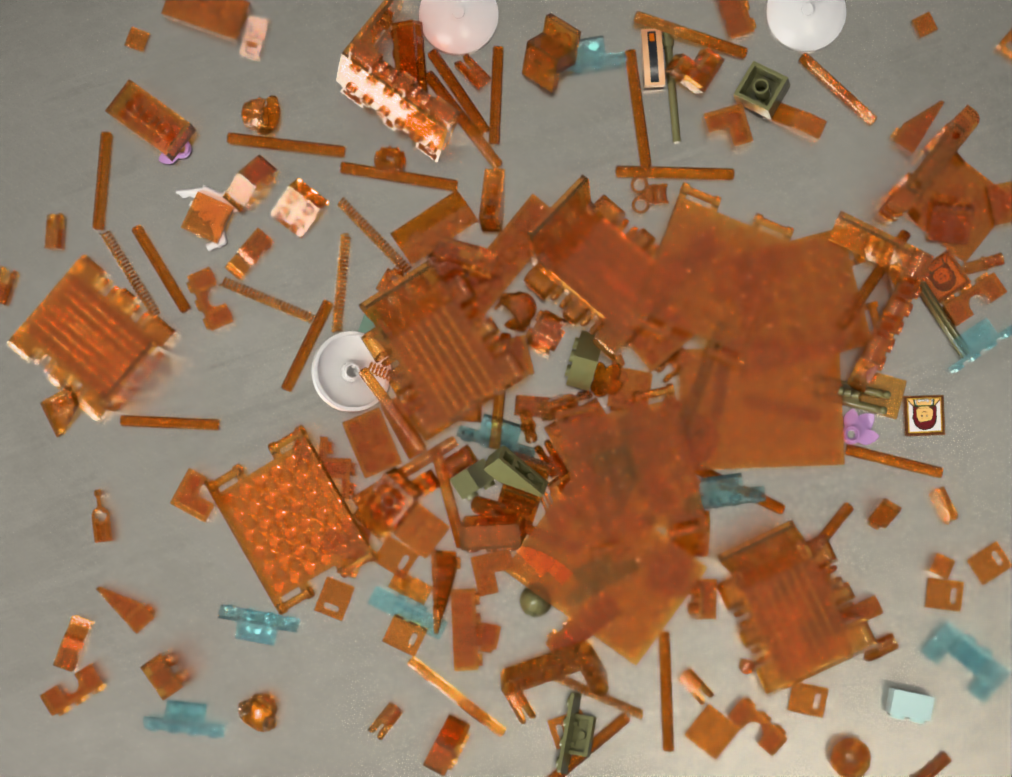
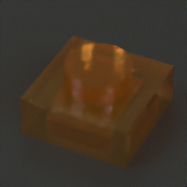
M930 12L910 21L919 39L938 30Z

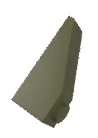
M503 445L490 454L484 466V470L498 482L539 497L544 496L548 481L506 446Z

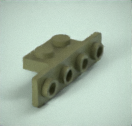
M571 692L567 699L568 711L563 721L564 733L559 743L561 750L556 760L557 773H568L571 754L590 758L597 717L578 714L582 694Z

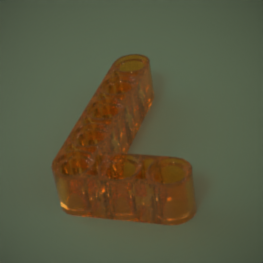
M586 641L507 667L500 672L501 691L507 695H512L581 671L592 693L602 696L609 692V680L607 671L594 647Z

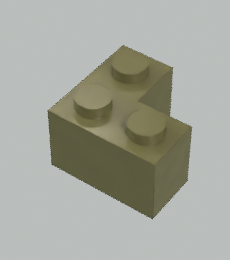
M582 330L580 338L575 337L572 348L576 350L571 351L569 358L572 365H567L564 375L568 377L566 385L586 391L590 390L604 342V336Z
M484 458L449 479L462 500L467 498L470 501L479 495L477 491L483 487L487 490L495 485V479L484 470L486 464Z

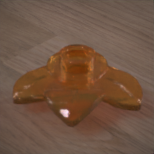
M602 362L597 364L594 380L591 383V391L594 395L604 397L606 394L614 395L620 391L623 386V382L619 380L621 375L620 364L614 363L608 367Z

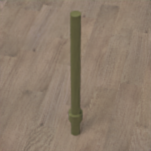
M670 22L662 23L664 37L662 44L663 48H665L673 142H681L672 48L674 47V38L671 36Z

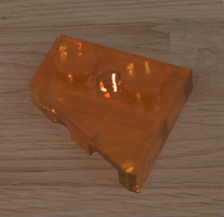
M71 386L64 388L40 403L56 437L64 435L79 406Z

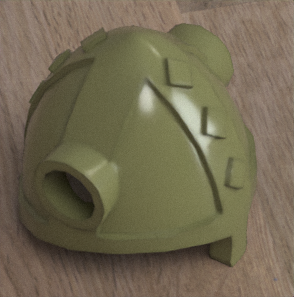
M538 584L531 585L522 591L519 601L520 607L526 615L533 618L541 617L551 609L552 600L548 591L549 588Z

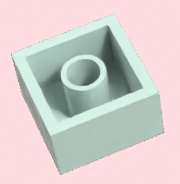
M889 687L885 711L890 713L892 718L904 720L905 717H910V721L924 724L925 721H931L935 697Z

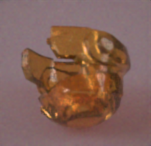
M270 95L266 100L259 96L257 99L245 102L241 109V118L244 125L260 135H267L275 131L280 120V106L277 96Z
M521 291L503 293L499 299L500 302H498L494 309L497 310L505 306L515 316V318L508 320L504 326L522 332L527 330V327L531 324V319L536 315L537 311L534 298L527 292Z
M260 692L243 702L240 701L238 704L237 712L240 719L254 730L265 733L267 731L270 732L272 729L274 730L277 726L276 715L278 707L277 702L271 695Z

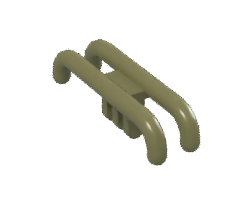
M818 373L813 375V380L816 382L839 387L838 394L840 396L810 389L809 395L811 397L877 414L887 413L885 406L862 402L860 398L863 393L888 399L891 397L890 391L835 379Z

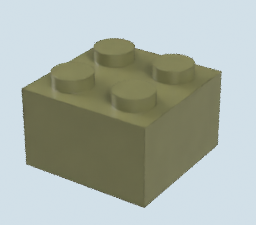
M753 61L734 93L736 103L771 120L790 88L789 78Z

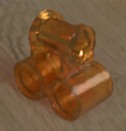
M634 177L630 183V191L637 197L632 201V212L642 216L648 212L650 205H668L669 200H667L666 190L668 184L649 185L645 177ZM641 181L644 183L645 188L638 191L634 188V183ZM643 201L646 204V208L639 211L635 208V203Z
M467 444L436 464L446 481H449V479L479 460Z

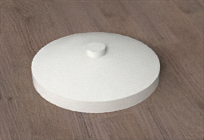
M421 0L419 22L424 36L436 49L447 54L467 55L478 51L491 40L498 25L499 13L496 0Z
M768 0L766 6L767 24L773 36L785 47L798 52L818 51L831 44L840 34L846 20L845 0Z
M347 331L330 337L318 348L313 358L312 380L316 391L327 404L341 411L358 412L374 406L386 394L391 382L392 370L388 354L377 340L361 332Z

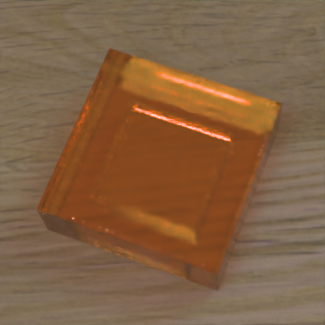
M131 27L124 45L144 53L151 34Z

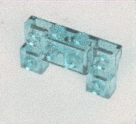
M946 621L938 632L930 638L920 653L935 665H938L946 654L950 655L977 677L967 691L985 704L1011 672L991 657L993 653L985 646L980 648L976 644L977 640L969 633L964 635L950 622Z

